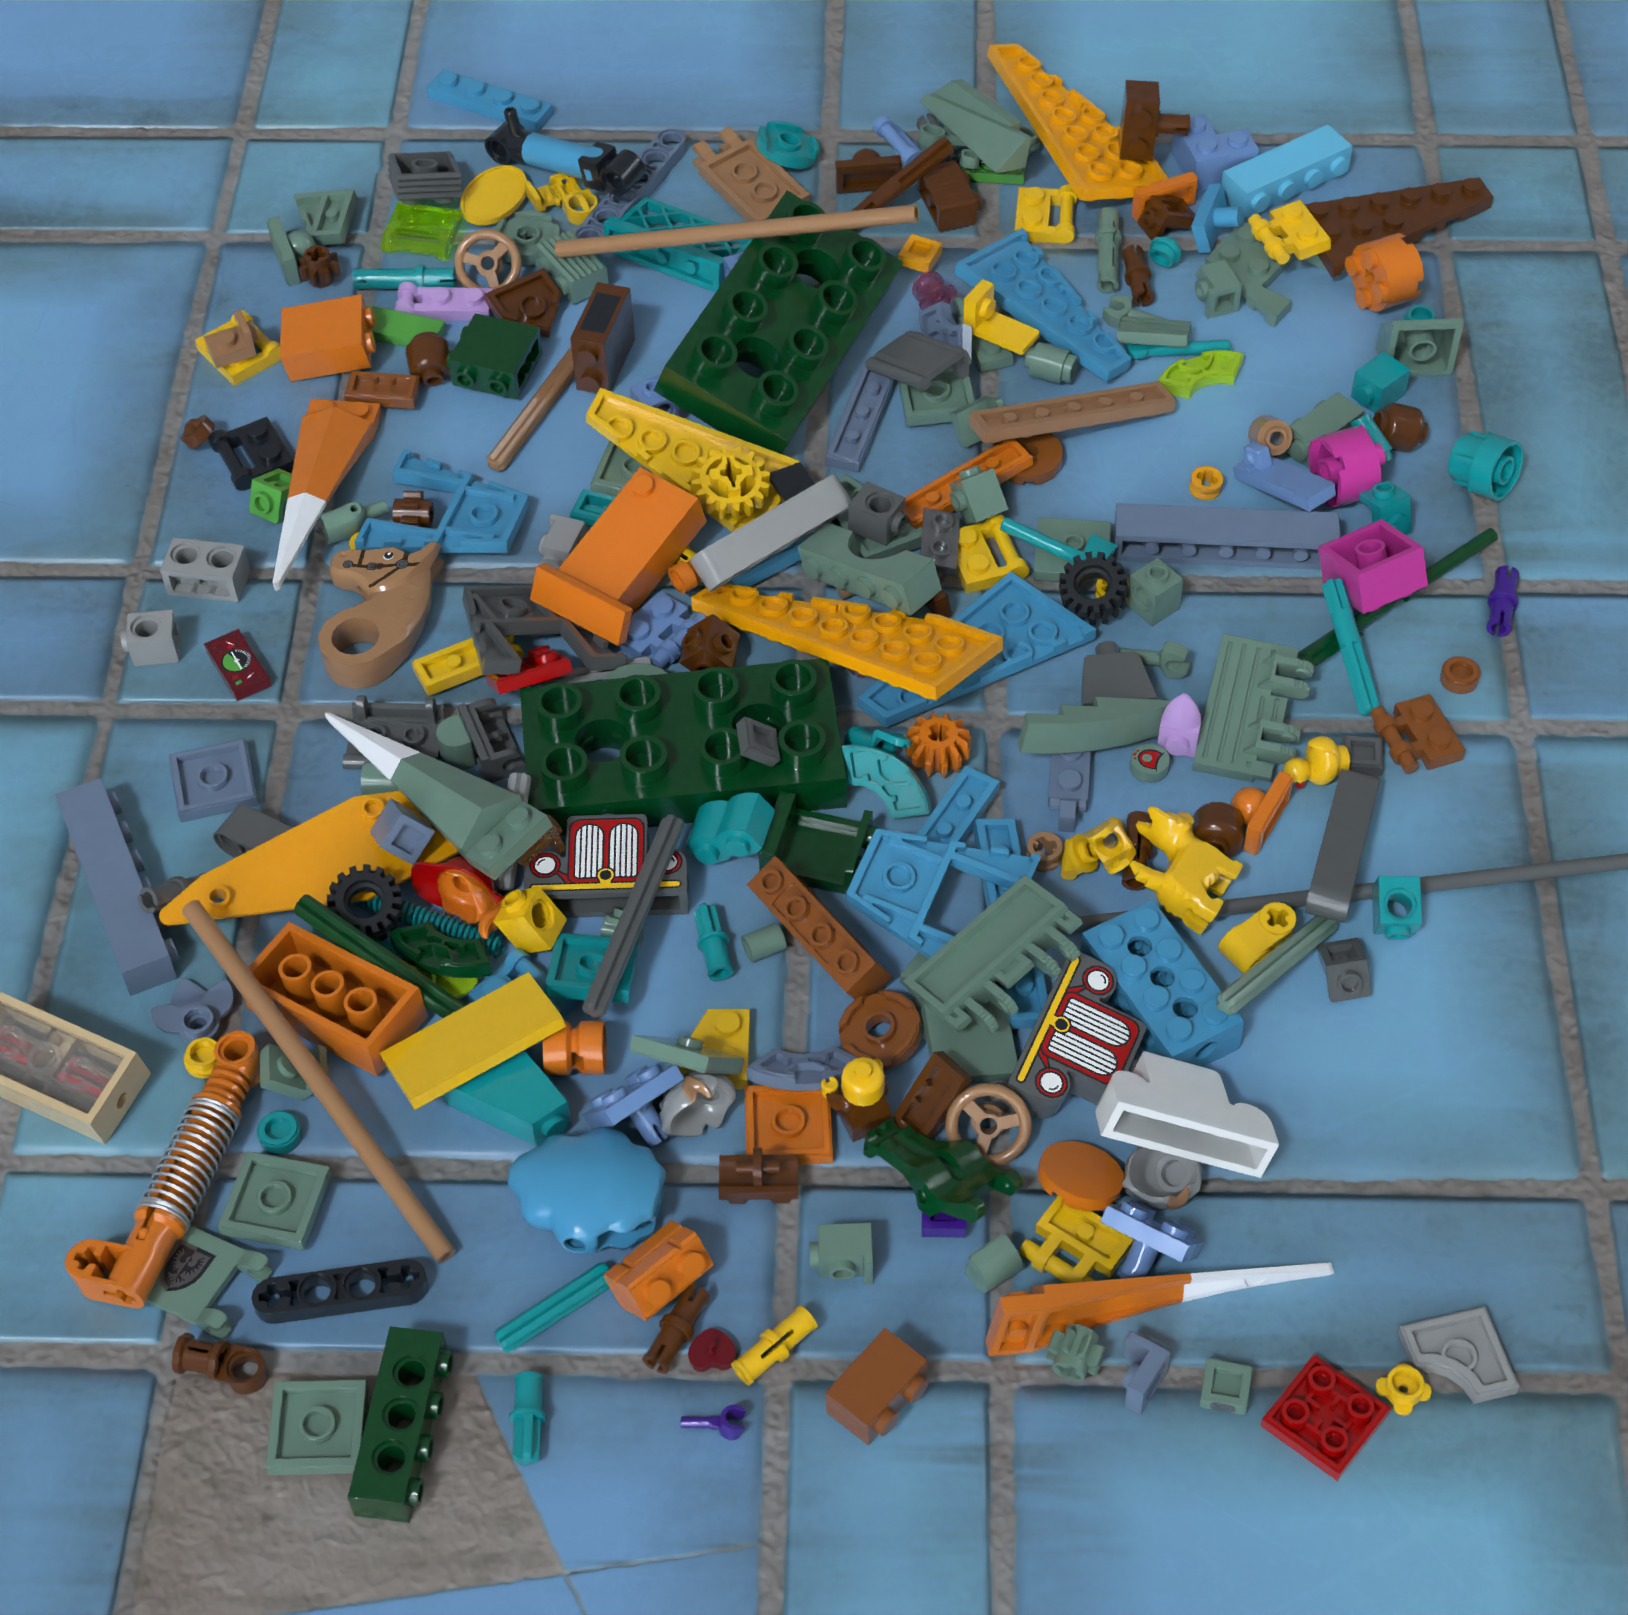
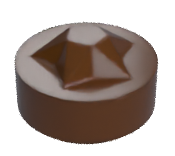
M206 415L190 419L184 426V432L180 440L189 449H195L209 438L215 429V424Z

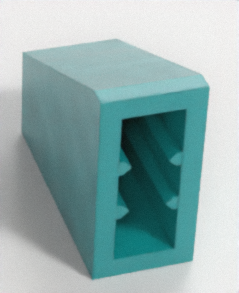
M525 1050L443 1095L445 1102L449 1106L534 1146H538L548 1136L555 1133L562 1134L566 1127L571 1124L568 1101Z

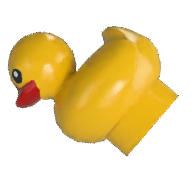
M1321 735L1308 741L1305 760L1298 757L1291 758L1283 767L1284 773L1293 776V784L1296 789H1301L1306 780H1309L1312 784L1323 786L1332 782L1336 776H1339L1341 768L1349 770L1350 755L1346 746L1337 745L1330 737Z

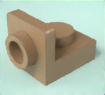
M241 310L234 312L237 326L204 336L206 347L216 368L256 356L253 342L258 340L257 331L253 321H246Z

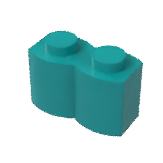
M741 793L733 796L729 801L716 800L704 803L697 811L685 847L698 861L704 864L720 863L726 861L731 856L745 857L753 855L763 847L775 810L759 793Z

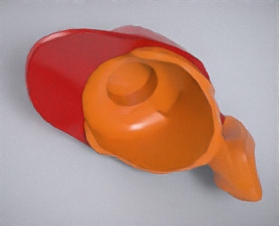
M455 857L441 864L416 862L413 864L411 869L412 885L422 899L442 907L447 914L457 915L464 922L466 921L467 924L479 923L478 932L483 939H488L489 935L498 929L493 921L502 907L501 903L504 896L495 891L492 878L471 866L464 857Z

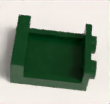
M780 791L774 807L773 819L763 847L759 851V871L776 856L791 868L808 887L846 895L876 828L879 829L873 826V811L864 810L861 821L802 810L796 808V794Z

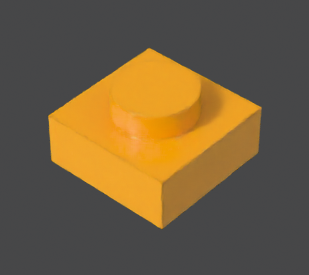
M911 234L899 252L898 259L904 262L902 265L904 267L929 274L942 254V243Z

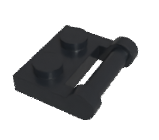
M268 417L228 432L216 430L208 438L213 451L220 454L231 472V481L239 491L250 489L252 479L278 468L289 473L293 471L294 460ZM241 446L254 468L249 470L243 467L233 448Z

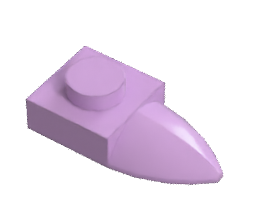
M1183 693L1175 697L1166 706L1160 723L1157 745L1163 747L1171 755L1194 758L1200 734L1201 714L1196 703L1188 694Z

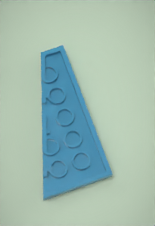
M1024 228L956 263L954 271L956 276L973 288L982 279L994 283V300H996V305L1017 318L1018 321L1040 331L1039 335L1056 347L1071 350L1072 355L1079 357L1081 365L1105 382L1112 380L1129 369L1132 358L1111 333L1101 330L1097 325L1098 317L1093 311L1086 312L1081 306L1082 298L1056 267L1048 266L1043 260L1044 252L1039 246L1033 247L1028 242L1029 234Z
M1010 572L953 619L1002 636L1003 651L936 701L923 698L919 694L878 680L858 697V708L884 727H889L1092 641L1096 638V628L1013 572Z

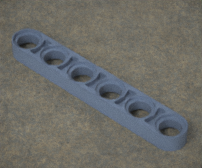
M667 128L660 131L639 155L645 166L644 176L640 180H646L647 182L634 184L622 196H615L608 192L578 227L575 235L578 238L603 236L604 223H600V220L608 219L610 216L619 219L645 196L650 197L686 153L685 133L677 128ZM667 142H678V143H679V144H677V145H672V146L665 145V143H667ZM651 161L663 162L657 165L648 164ZM620 199L630 200V202L624 204L616 203Z

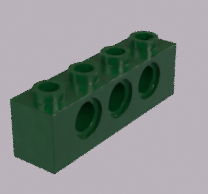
M393 1326L389 1328L347 1497L353 1514L356 1517L409 1523L413 1506L419 1507L424 1492V1479L420 1478L423 1463H430L434 1448V1436L430 1435L433 1420H440L444 1404V1394L440 1392L443 1378L450 1377L453 1367V1351L448 1350L443 1332ZM411 1378H424L415 1386L404 1385ZM403 1419L414 1420L413 1423L406 1428H394V1426ZM392 1462L404 1463L397 1471H383Z

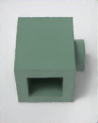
M979 465L959 472L960 479L949 483L952 490L950 492L951 503L954 509L960 512L964 524L977 523L1009 510L994 468L981 470Z

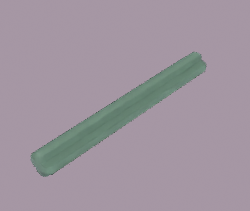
M1314 916L1217 995L1219 1001L1216 1003L1217 1009L1224 1011L1229 1016L1234 1015L1335 932L1339 927L1338 921Z

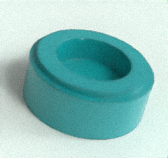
M274 1111L260 1120L257 1126V1137L264 1151L272 1155H284L290 1153L299 1145L302 1139V1131L298 1119L292 1113Z

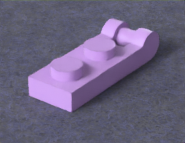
M403 282L398 288V300L395 303L394 310L443 321H471L475 313L491 317L492 310L485 302V293L493 289L475 287H417L412 282Z

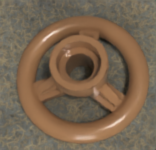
M494 229L474 231L460 242L454 257L455 273L464 288H492L495 290L517 280L520 276L522 262L519 249L509 236ZM491 239L499 242L493 250L483 251L479 255L467 253L468 249L477 241ZM508 251L511 257V270L506 280L499 284L497 276L504 268L502 256ZM487 257H491L494 260V266L490 270H486L483 266V261ZM464 263L475 265L478 272L487 278L489 287L475 284L468 277Z
M994 1083L978 1084L961 1092L951 1103L945 1119V1131L948 1141L962 1140L958 1130V1120L962 1110H964L971 1117L972 1129L977 1134L975 1145L982 1156L995 1167L1011 1162L1025 1149L1031 1135V1115L1023 1099L1013 1090ZM984 1096L998 1097L1008 1102L1015 1112L1004 1114L1003 1109L998 1104L991 1101L977 1104L974 1099ZM985 1118H992L996 1121L995 1126L988 1129L982 1127L980 1123ZM1019 1126L1016 1139L1007 1149L996 1154H987L992 1138L999 1135L1003 1129Z

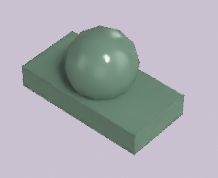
M279 216L269 218L267 226L271 244L286 284L289 287L301 284L297 269L298 258L304 257V252L308 248L316 246L313 237L304 231H294L286 236Z

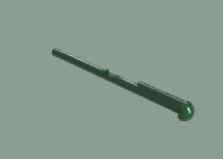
M1491 528L1485 530L1426 569L1428 585L1497 541L1496 531ZM1423 588L1413 592V594H1411L1408 597H1404L1403 601L1407 602L1411 600L1414 594L1419 592ZM1402 598L1387 603L1376 611L1365 614L1359 612L1354 615L1358 631L1385 614ZM1334 629L1300 650L1297 658L1309 661L1316 667L1339 652L1340 648Z

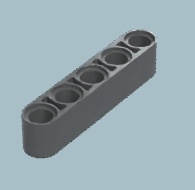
M1341 768L1304 913L1345 923L1381 777Z

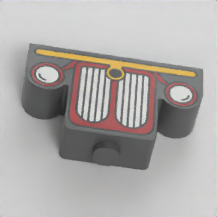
M606 813L602 815L569 817L567 819L566 856L560 857L559 854L553 851H540L533 854L526 861L524 889L540 886L566 918L604 917L605 913H613L614 907H625L650 848L647 816L644 814L615 815ZM677 849L673 853L648 915L689 914L687 861L685 855Z
M1079 952L1081 955L1074 961L1066 958L1061 968V973L1057 976L1006 1085L1007 1088L1013 1090L1023 1099L1030 1115L1035 1118L1045 1119L1055 1115L1068 1092L1098 1105L1112 1075L1116 1071L1121 1070L1133 1072L1139 1061L1135 1054L1147 1029L1146 1024L1107 1005L1116 988L1117 980L1115 973L1105 963L1082 952ZM1000 1098L999 1101L1011 1106L1008 1102Z

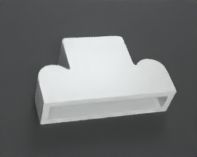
M1149 1052L1142 1053L1133 1072L1121 1070L1116 1071L1112 1075L1095 1109L1101 1136L1258 1178L1262 1177L1279 1146L1272 1122L1263 1111L1246 1103H1236L1235 1105L1229 1103L1221 1076L1217 1071Z

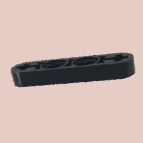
M402 1259L268 1278L256 1285L251 1299L256 1314L262 1321L268 1324H278L412 1305L425 1297L428 1292L429 1283L425 1269L419 1262L413 1259ZM412 1276L411 1288L403 1289L404 1277ZM382 1278L388 1279L389 1292L384 1293ZM360 1280H370L375 1284L374 1290L364 1297L352 1295L351 1288ZM325 1286L330 1289V1295L323 1302L311 1303L306 1299L309 1290L313 1287ZM297 1290L296 1293L300 1303L298 1305H294L292 1301L294 1299L292 1291ZM279 1294L280 1299L277 1300L276 1306L268 1307L267 1303L270 1302L271 1295Z

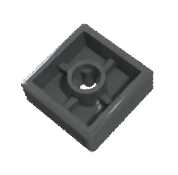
M450 151L391 153L387 156L389 160L388 177L395 196L401 203L417 205L421 203V200L434 199L437 203L448 204L452 203L454 198L462 196V175Z

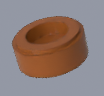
M1456 656L1449 658L1443 663L1440 682L1445 689L1452 693H1470L1478 685L1481 674L1480 668L1473 660L1466 657Z

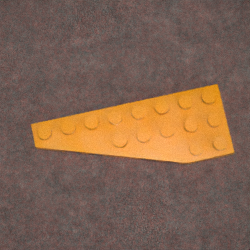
M1019 44L989 45L988 59L1080 201L1091 202L1099 199L1123 200L1133 198L1134 189L1168 179V176L1154 156L1152 161L1119 159L1120 126L1114 127L1105 120L1107 114L1077 90L1071 89L1068 91L1063 87V79L1057 74L1049 75L1041 69L1042 62Z
M724 584L712 592L704 588L691 597L692 610L695 612H701L706 616L714 614L723 622L736 626L740 630L755 633L770 641L795 648L799 652L809 653L825 659L829 663L844 666L857 671L861 675L871 676L887 682L891 686L906 689L919 694L923 698L935 701L1003 651L1002 636L938 614L927 613L925 619L907 617V613L897 609H892L891 612H872L869 604L815 596L812 597L811 602L794 600V593L780 592L777 596L759 595L757 588L733 584Z

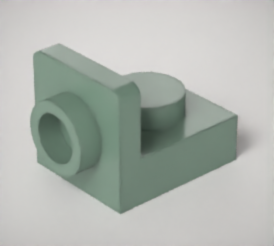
M983 396L949 413L960 446L969 447L981 441L969 425L970 412L1007 406L1001 398Z
M268 1044L259 1051L260 1088L302 1101L313 1093L279 1046ZM317 1044L310 1052L325 1073L329 1075L326 1047Z

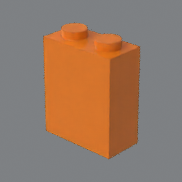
M362 294L281 308L280 360L290 382L371 368V353L376 352L375 338L371 328L376 327V318L373 308L366 306Z

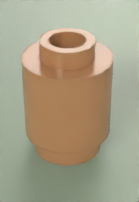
M1263 415L1251 423L1248 430V438L1250 443L1256 441L1261 445L1267 446L1270 455L1276 456L1284 453L1290 447L1292 431L1284 421L1270 415Z

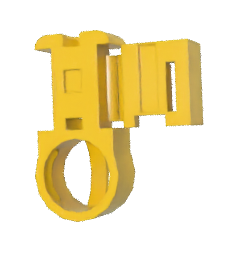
M558 173L549 177L550 185L547 184L535 188L530 181L525 182L526 195L536 211H544L546 207L554 204L560 206L562 201V208L568 221L575 225H581L598 205L597 197L592 194L589 188L581 190L577 184L578 178ZM581 206L583 211H577L574 208Z

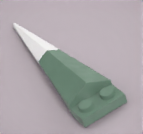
M325 713L328 722L427 818L471 866L493 880H496L553 827L546 814L524 802L520 795L334 714Z

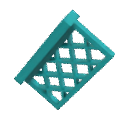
M645 196L621 218L618 219L610 216L604 221L603 236L717 225L720 223ZM647 210L657 213L643 215V213ZM682 222V223H685V224H683V225H672L671 223ZM664 224L662 227L649 228L648 225ZM753 239L614 252L611 254L716 293L725 280L723 257L744 252ZM739 243L742 244V246L730 247L729 244ZM721 245L722 248L706 249V246Z

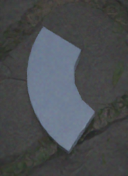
M940 301L919 312L922 335L953 346H959L966 350L972 359V326L963 323L956 324L952 317L950 304Z
M835 1046L821 1052L807 1054L789 1053L775 1048L747 1066V1079L760 1085L782 1090H821V1081L825 1079L826 1082H829V1077L831 1076L835 1077L838 1080V1086H841L843 1068L848 1062L858 1057Z

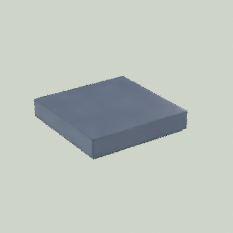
M245 738L168 755L177 811L181 823L232 812L238 805L248 807L259 806Z

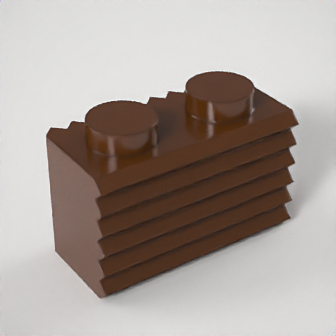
M956 160L936 165L917 181V190L939 232L942 233L944 230L949 231L950 229L955 230L957 227L961 229L963 226L968 227L970 224L972 226L976 224L977 211L981 209L980 197L977 191L970 189L968 174L966 170L961 171V168L959 169V164H957Z

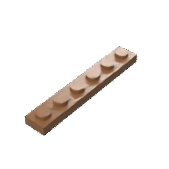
M1160 381L971 411L969 425L984 444L998 443L1003 440L1020 437L1028 438L1038 434L1062 432L1080 427H1093L1098 424L1116 421L1123 422L1128 419L1146 416L1153 417L1158 414L1174 412L1176 399Z

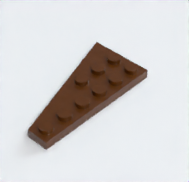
M1478 177L1420 187H1408L1388 192H1376L1362 196L1344 197L1323 202H1312L1304 205L1331 239V249L1317 255L1333 278L1342 273V269L1345 268L1346 257L1351 256L1358 245L1395 233H1401L1406 236L1401 238L1406 244L1421 239L1422 234L1426 231H1440L1445 228L1447 222L1453 219L1462 221L1491 208L1493 195L1481 178Z

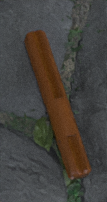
M946 137L937 140L851 211L884 208L890 205L909 187L954 151L951 142Z

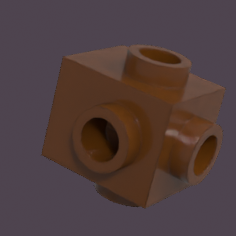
M711 614L687 629V633L682 640L683 649L679 663L690 671L704 670L710 667H734L740 634L717 616Z

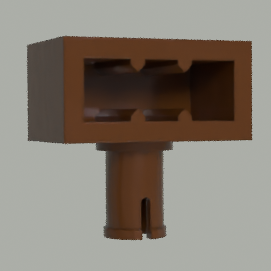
M1125 81L1119 130V159L1152 161L1155 138L1159 134L1189 135L1190 114H1164L1159 110V82Z

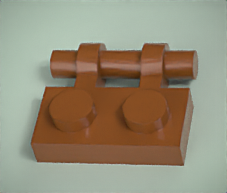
M1431 694L1396 703L1393 715H1388L1383 706L1375 707L1370 712V716L1375 722L1373 725L1378 737L1385 739L1390 747V757L1395 764L1401 765L1406 774L1413 773L1418 769L1419 764L1416 760L1419 759L1422 760L1427 770L1463 760L1466 750ZM1405 733L1409 741H1404L1401 734Z

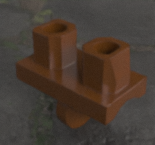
M753 1148V1155H719V1200H728L730 1204H746L748 1200H771L774 1204L789 1203L791 1199H798V1154L763 1155L762 1148Z

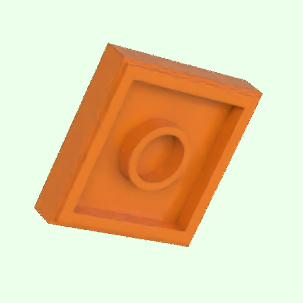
M764 1085L744 1086L746 1155H753V1148H762L763 1155L798 1154V1165L833 1164L831 1108L827 1098L822 1095L821 1090L791 1091Z

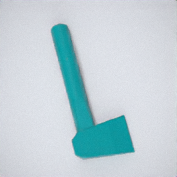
M1228 339L1188 341L1185 348L1123 343L1127 354L1132 359L1148 358V356L1199 355L1201 352L1213 350L1231 351V342Z
M1009 518L1003 519L1000 525L1001 531L1073 564V557L1079 555L1081 560H1085V552L1091 551L1093 558H1097L1099 551L1104 552L1105 558L1108 560L1110 555L1112 556L1118 548V545L1091 534L1082 552Z

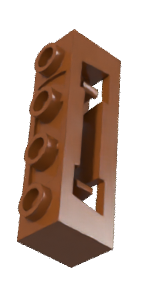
M776 856L746 884L841 988L855 1000L866 993L868 996L876 994L877 990H880L893 978L803 880Z

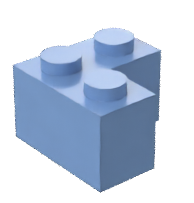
M1205 114L1190 117L1188 136L1172 134L1171 153L1183 174L1193 171L1197 175V192L1207 190L1209 184L1222 183L1223 171L1258 156L1259 148L1248 129L1216 135Z

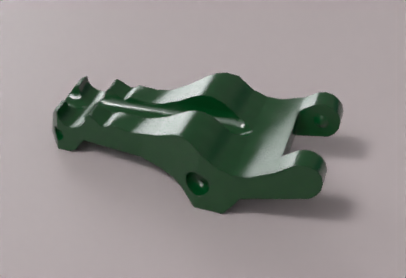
M889 1118L877 1128L872 1129L865 1137L863 1155L868 1158L878 1155L901 1172L914 1190L918 1209L930 1217L942 1212L973 1223L986 1214L985 1203L981 1200L983 1196L993 1189L1011 1196L1023 1186V1180L1017 1171L995 1167L982 1156L977 1146L969 1141H934L921 1133H916L910 1125L903 1129L898 1128L894 1118Z

